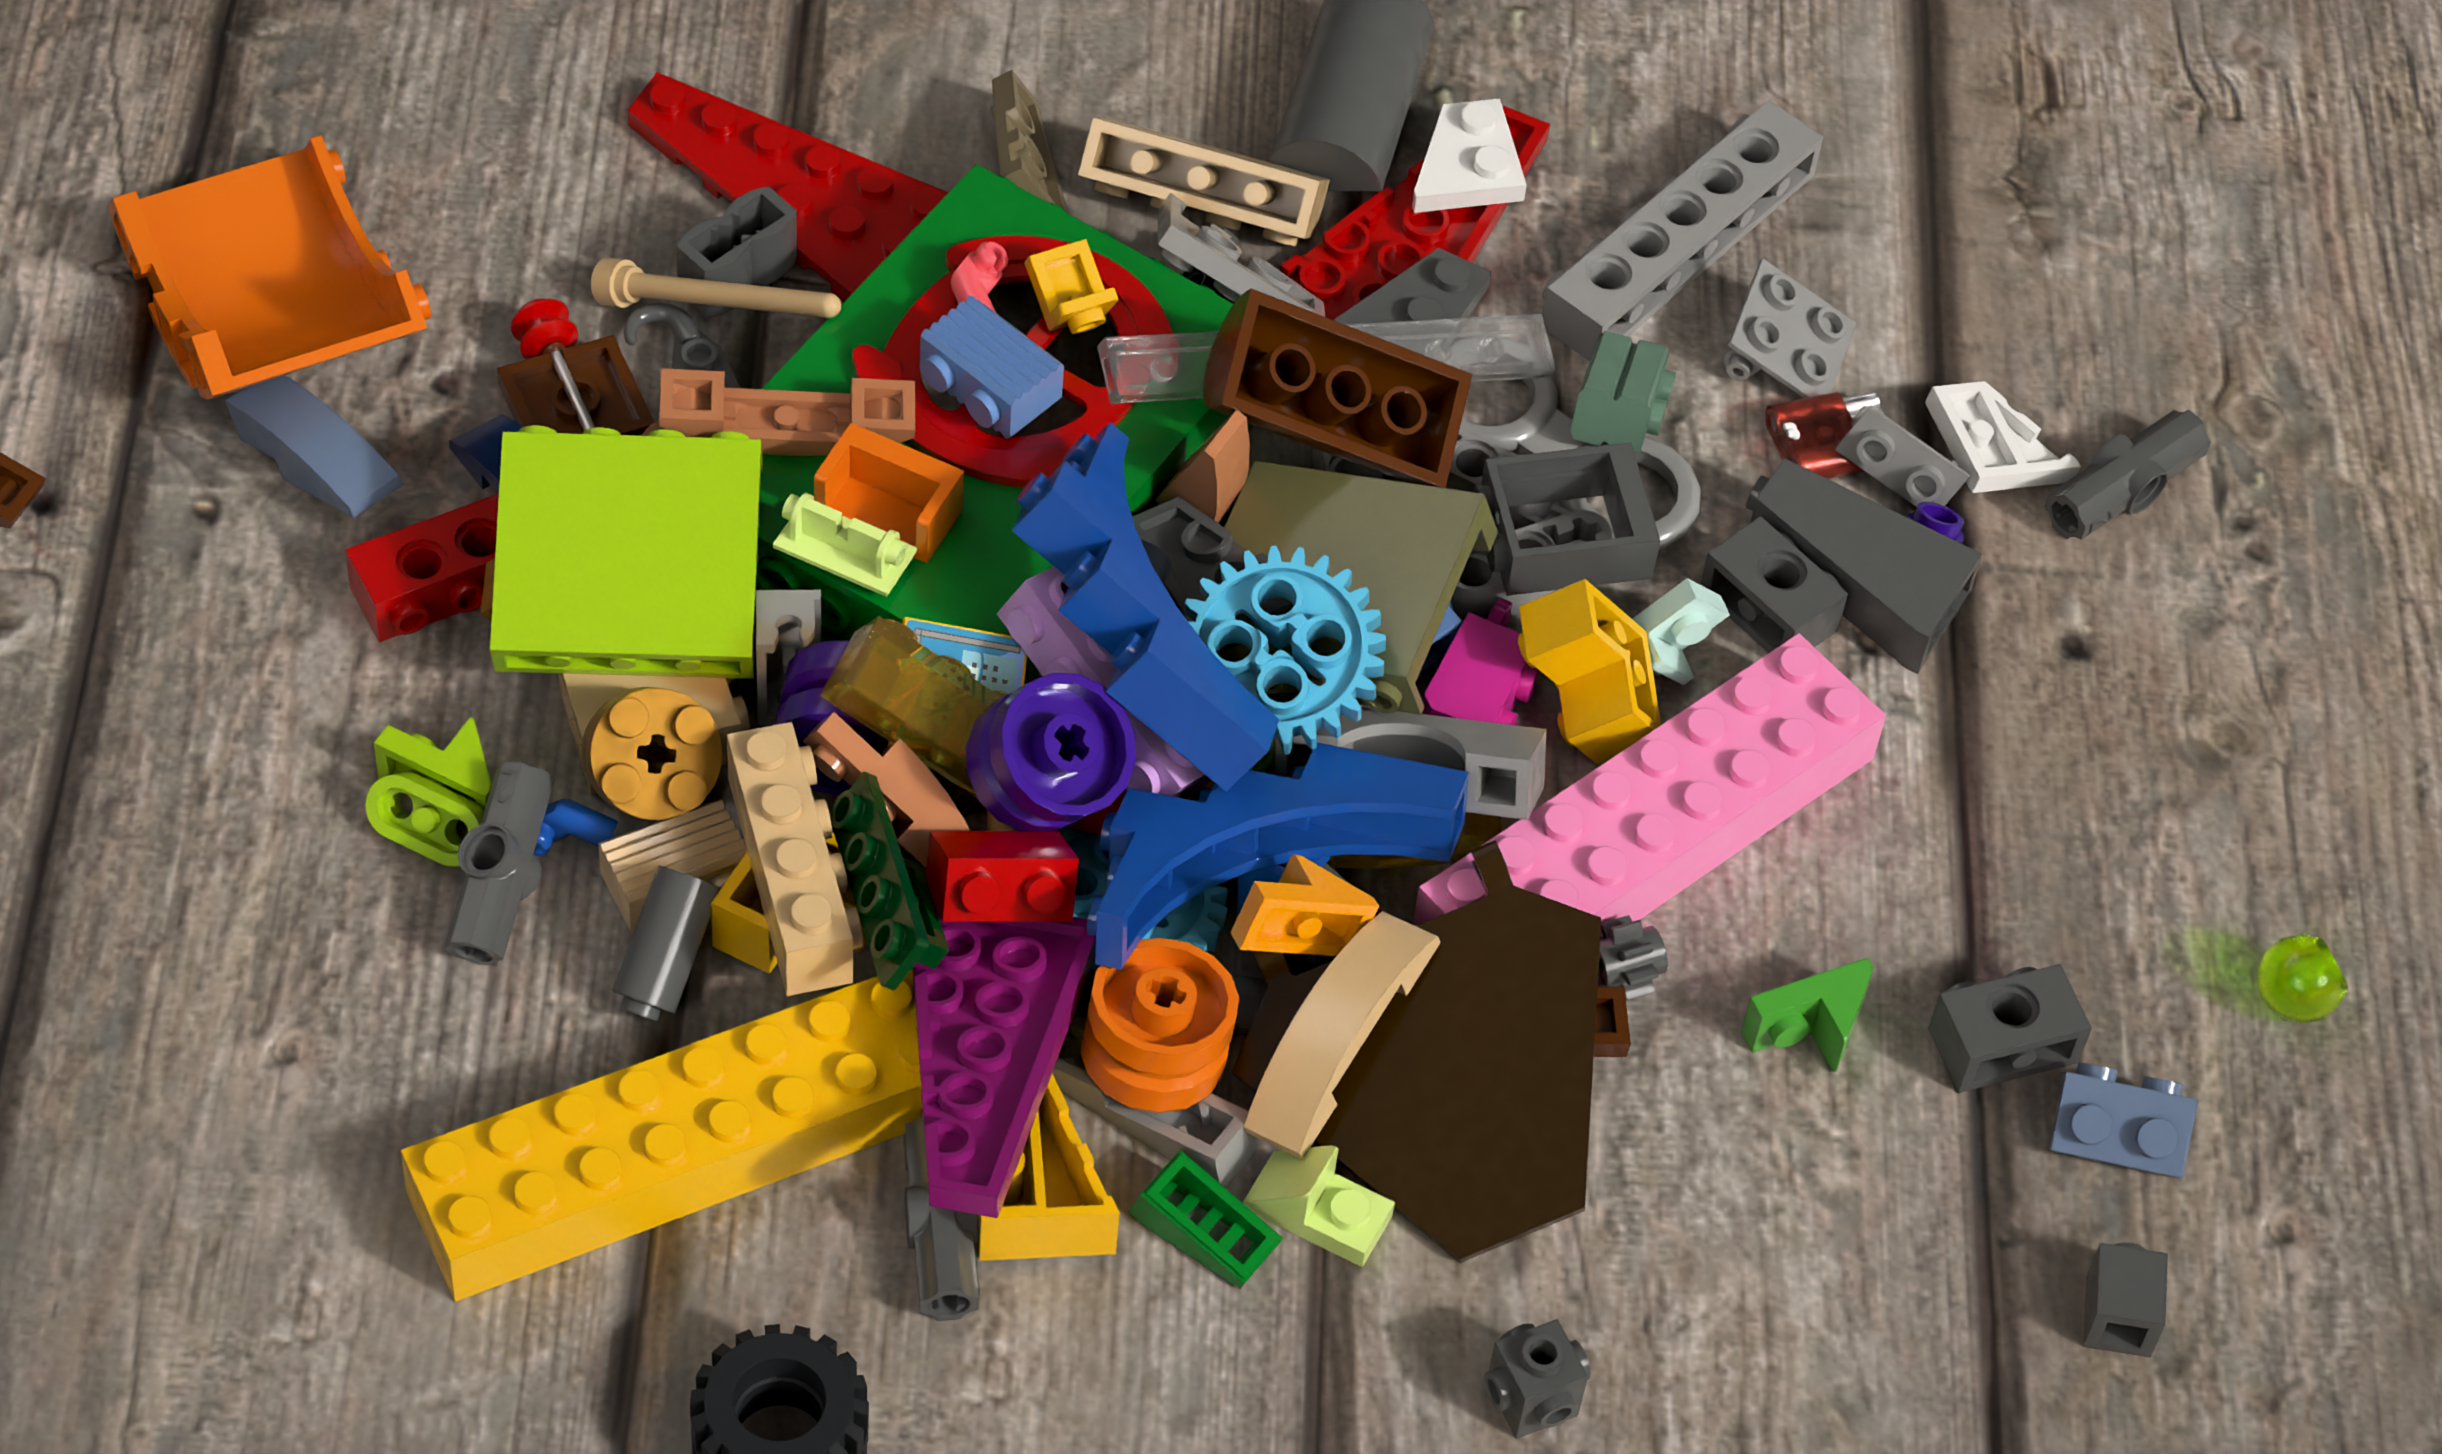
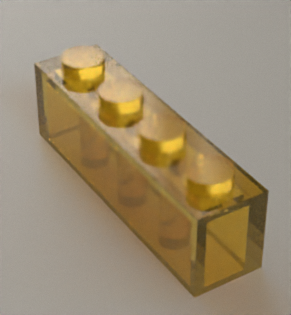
M878 616L854 632L820 696L891 743L900 738L925 765L977 798L967 775L966 745L976 719L994 701L1008 693L990 690L972 678L970 669L959 660L946 655H937L917 642V635L906 625L895 620H884Z

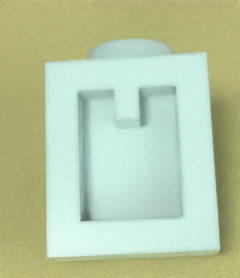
M1686 578L1632 618L1647 632L1653 675L1660 676L1662 674L1682 685L1692 680L1694 675L1682 650L1705 639L1711 632V629L1730 616L1721 595Z

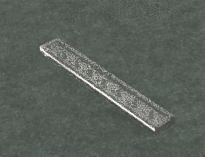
M1542 314L1345 324L1473 374L1471 382L1547 378L1556 370ZM1218 331L1105 337L1097 348L1110 403L1203 398L1205 370Z

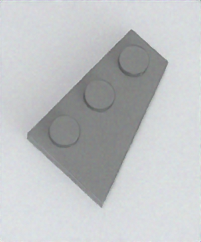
M1172 193L1168 195L1157 213L1158 245L1164 248L1162 255L1170 263L1189 273H1192L1195 268L1215 279L1214 287L1234 302L1244 292L1252 288L1325 317L1323 301L1267 261L1253 257L1250 263L1242 259L1240 257L1242 251L1231 240L1232 236L1215 224H1212L1210 227L1202 226L1200 229L1181 215L1187 204Z

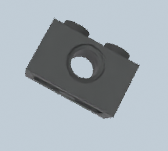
M1761 516L1708 552L1700 584L1721 595L1730 614L1728 617L1768 653L1798 633L1813 647L1819 645L1838 631L1848 593L1841 588V585L1832 574L1821 570L1797 548L1794 541L1788 535L1778 532Z
M2061 964L2041 969L2023 967L2011 972L2005 978L1980 984L1971 981L1956 984L1945 992L1940 993L1928 1029L1957 1092L1961 1093L2077 1064L2080 1061L2092 1027ZM2000 1020H2002V1021H2007V1022L2013 1024L2014 1026H2012V1025H2007V1024L2001 1022Z

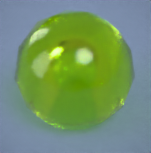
M2298 934L2280 938L2265 952L2256 970L2258 989L2262 1002L2283 1021L2305 1024L2325 1020L2340 1006L2349 989L2327 944L2322 937Z

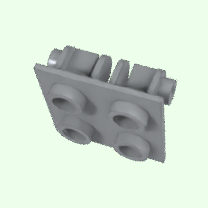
M1762 258L1758 263L1727 344L1730 349L1724 356L1726 372L1732 379L1744 381L1762 369L1809 402L1829 398L1857 323Z

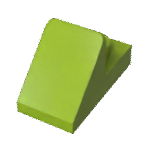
M470 717L444 751L440 750L425 736L420 734L409 735L390 725H387L375 740L374 750L378 779L398 772H412L476 802L485 809L491 789V781L474 718Z

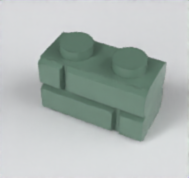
M1604 331L1602 335H1599L1579 390L1570 430L1573 439L1598 446L1603 442H1607L1608 445L1631 442L1634 454L1636 455L1639 450H1642L1646 434L1658 436L1676 377V372L1665 370L1669 357L1667 347L1644 340H1639L1637 344H1634L1631 337Z

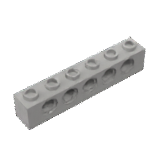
M1770 100L1752 115L1744 114L1739 117L1731 127L1728 135L1715 146L1712 144L1705 146L1698 153L1692 165L1680 176L1672 175L1668 177L1660 186L1654 198L1642 208L1635 206L1629 210L1615 231L1605 239H1595L1587 247L1576 264L1567 271L1563 269L1557 271L1549 279L1542 293L1545 303L1540 327L1588 361L1592 357L1599 335H1602L1604 331L1630 336L1814 177L1824 137Z

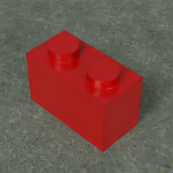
M930 831L926 880L938 916L942 922H1072L1079 858L1059 831Z

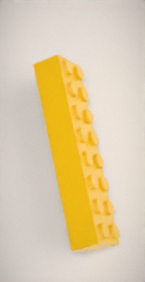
M910 970L895 990L881 986L877 975L693 1042L674 1051L402 1149L401 1158L406 1193L454 1301L457 1302L904 1134V1124L918 1119L923 1114L913 971Z

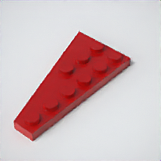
M1502 105L1525 178L1548 140L1550 124ZM1423 158L1409 169L1408 177L1393 189H1390L1388 186L1383 188L1382 191H1379L1324 232L1323 241L1305 255L1300 257L1295 254L1284 262L1280 267V271L1323 301L1325 317L1334 320L1437 248L1473 263L1509 203L1414 213L1412 208L1413 195L1425 160Z

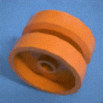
M1161 937L1140 940L1121 970L1100 965L1095 971L1080 1050L1087 1075L1105 1095L1129 1108L1156 1113L1187 1109L1209 1097L1223 1078L1229 1044L1236 1022L1239 995L1232 975L1208 952L1188 942Z

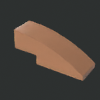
M1236 409L1187 458L1155 501L1162 504L1180 497L1224 526L1242 487L1246 483L1249 471L1250 441L1247 417Z

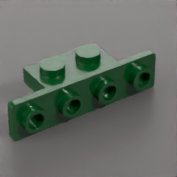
M862 772L851 788L838 796L833 805L830 819L880 985L895 990L916 963L935 969L949 952V947L922 864L902 857L878 779L872 774Z

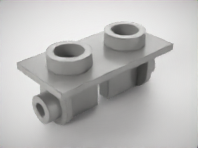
M1864 405L1850 424L1852 428L1835 448L1841 455L1916 507L1921 502H1933L1945 506L1970 476V474L1957 466L1958 463L1953 459L1948 460L1885 416L1882 409L1879 407L1875 409L1871 405L1869 407Z

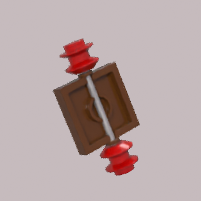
M534 299L523 305L511 321L510 329L514 338L520 341L519 349L526 360L498 367L497 376L499 387L517 423L523 427L531 425L546 426L554 429L557 433L583 434L589 428L604 427L617 430L621 435L642 436L644 431L651 424L655 423L614 335L575 346L578 340L577 327L573 322L569 321L567 306L556 299Z

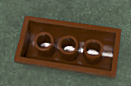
M1250 288L1233 304L1217 333L1205 370L1203 399L1206 407L1228 416L1237 409L1247 417V423L1400 481L1446 488L1473 374Z

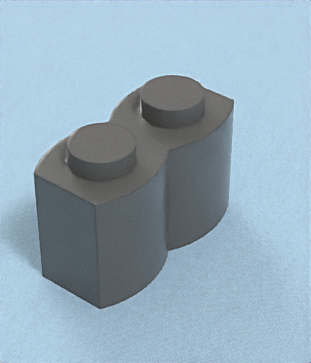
M769 186L757 188L741 195L728 206L723 216L710 218L696 224L680 238L676 246L677 277L764 286L778 280L793 267L797 259V210ZM689 303L705 318L715 317L734 309L732 307Z

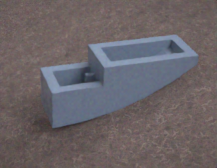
M281 376L244 388L225 400L241 441L274 458L284 480L352 518H355L403 485L397 472L349 423L322 400L287 376Z

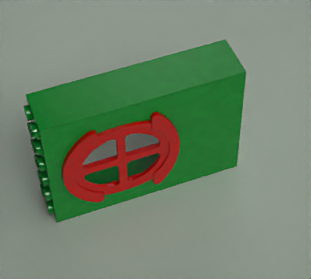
M975 164L841 305L839 314L828 318L762 388L765 390L850 394L852 378L915 381V437L900 444L964 470L963 511L929 562L925 563L912 558L888 596L885 597L773 548L774 541L789 521L782 517V509L787 498L791 494L801 497L804 493L814 496V476L828 455L781 456L762 454L763 472H761L756 590H821V642L855 641L878 646L897 656L899 654L902 620L904 617L1011 636L1006 626L997 616V612L1025 580L1053 566L1011 531L1022 509L1016 503L1017 497L1039 472L1049 478L1062 464V459L1068 450L1083 434L1087 433L1094 439L1111 422L1129 437L1124 459L1125 492L1132 516L1160 505L1155 501L1157 496L1187 458L1229 417L1206 407L1203 399V382L1213 343L1233 303L1218 296L1209 287L1198 285L1170 270L1159 260L1147 257L1117 241L1108 232L1097 230L1069 215L1060 206L1054 203H1047L1016 186L1010 179L998 176ZM1086 239L1104 289L1115 288L1119 299L1105 315L1106 322L1101 325L1117 333L1121 351V360L1115 379L1106 387L1094 386L1064 369L1062 396L1084 407L1086 412L1081 417L1060 428L1036 435L1005 439L1004 436H994L981 431L977 427V422L969 414L965 403L955 410H945L936 405L928 395L920 373V336L924 329H930L933 322H939L942 315L947 316L951 308H957L958 302L952 291L951 278L967 255L972 251H977L978 246L983 242H995L1004 248L1008 256V264L1002 270V277L995 286L1013 282H1024L1032 286L1024 264L1029 256ZM1043 316L1026 336L1045 350L1064 328L1049 332ZM1247 423L1249 433L1254 425ZM1028 656L1024 685L1033 681L1040 673Z

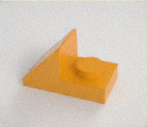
M1293 854L1278 883L1254 881L1230 933L1239 950L1337 956L1356 933L1374 918L1379 905L1374 897L1305 857Z

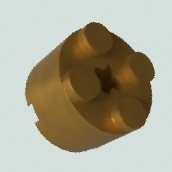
M638 687L628 689L614 696L590 719L582 740L581 756L584 772L592 787L607 804L622 813L638 818L665 820L683 815L700 806L719 776L722 764V744L711 714L694 699L670 689ZM652 735H657V745L666 748V756L664 761H655L653 771H648V762L637 758V750L639 745H649Z

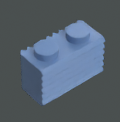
M969 295L965 302H960L956 309L951 308L947 316L942 315L939 322H933L930 329H924L920 336V370L926 382L938 392H945L947 390L951 397L956 396L959 403H965L969 414L978 424L983 427L993 426L996 432L1001 431L1005 439L1012 437L1062 398L1064 365L973 295Z

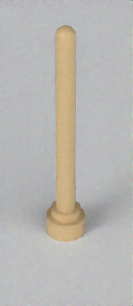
M603 258L596 264L591 277L593 297L597 303L603 306L626 308L638 302L641 298L825 318L835 317L841 310L840 299L832 293L645 274L634 262L627 259Z

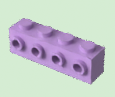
M1052 566L1025 580L997 612V616L1006 626L1012 638L1021 646L1043 677L1051 673L1080 674L1103 685L1107 689L1115 670V666L1110 663L1112 655L1058 611L1065 596L1064 593L1068 589V586L1062 582L1065 575ZM1124 708L1135 732L1136 763L1126 787L1127 791L1128 788L1187 799L1202 791L1210 783L1211 779Z

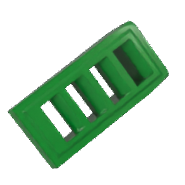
M1181 1150L1177 1152L1143 1190L1128 1210L1146 1228L1240 1289L1283 1240L1282 1236ZM1174 1190L1185 1197L1177 1207L1167 1200ZM1198 1205L1208 1213L1196 1225L1187 1216ZM1221 1220L1231 1228L1217 1243L1208 1233ZM1243 1235L1254 1243L1237 1260L1228 1251Z

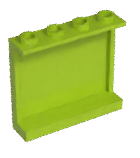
M539 425L522 427L519 429V432H503L490 653L495 672L754 679V624L761 472H763L761 439H750L747 435L734 431L718 432L713 434L711 438L685 437L683 433L669 429L654 430L649 432L647 436L621 435L617 430L604 427L589 428L583 434L557 433L552 428Z

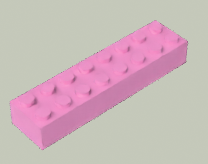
M1798 633L1533 810L1528 820H1518L1482 845L1494 840L1496 841L1514 886L1601 917V923L1630 915L1632 922L1640 920L1873 760L1886 714ZM1471 853L1419 887L1413 919L1414 926L1488 896L1472 864L1474 858Z

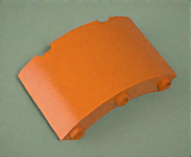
M322 135L310 138L305 149L140 199L136 191L112 198L108 212L134 279L138 280L147 277L154 292V302L148 303V311L180 373L191 388L198 387L200 397L203 399H212L421 333L427 329L425 320L431 319V309L422 285L420 283L412 285L407 269L399 272L392 270L383 249L379 251L374 249L363 231L341 185L346 183V176L339 154L335 149L327 151Z

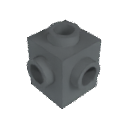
M1556 1319L1536 1327L1533 1324H1522L1503 1334L1494 1344L1489 1371L1485 1373L1484 1379L1492 1404L1499 1412L1503 1413L1517 1439L1544 1428L1555 1427L1568 1419L1578 1416L1586 1383L1590 1378L1591 1372L1584 1349L1578 1341H1569L1561 1324Z

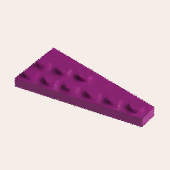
M1073 917L1072 922H942L940 919L949 952L935 969L919 963L914 965L913 980L929 1206L998 1218L1095 959L1096 936L1087 934L1088 919Z

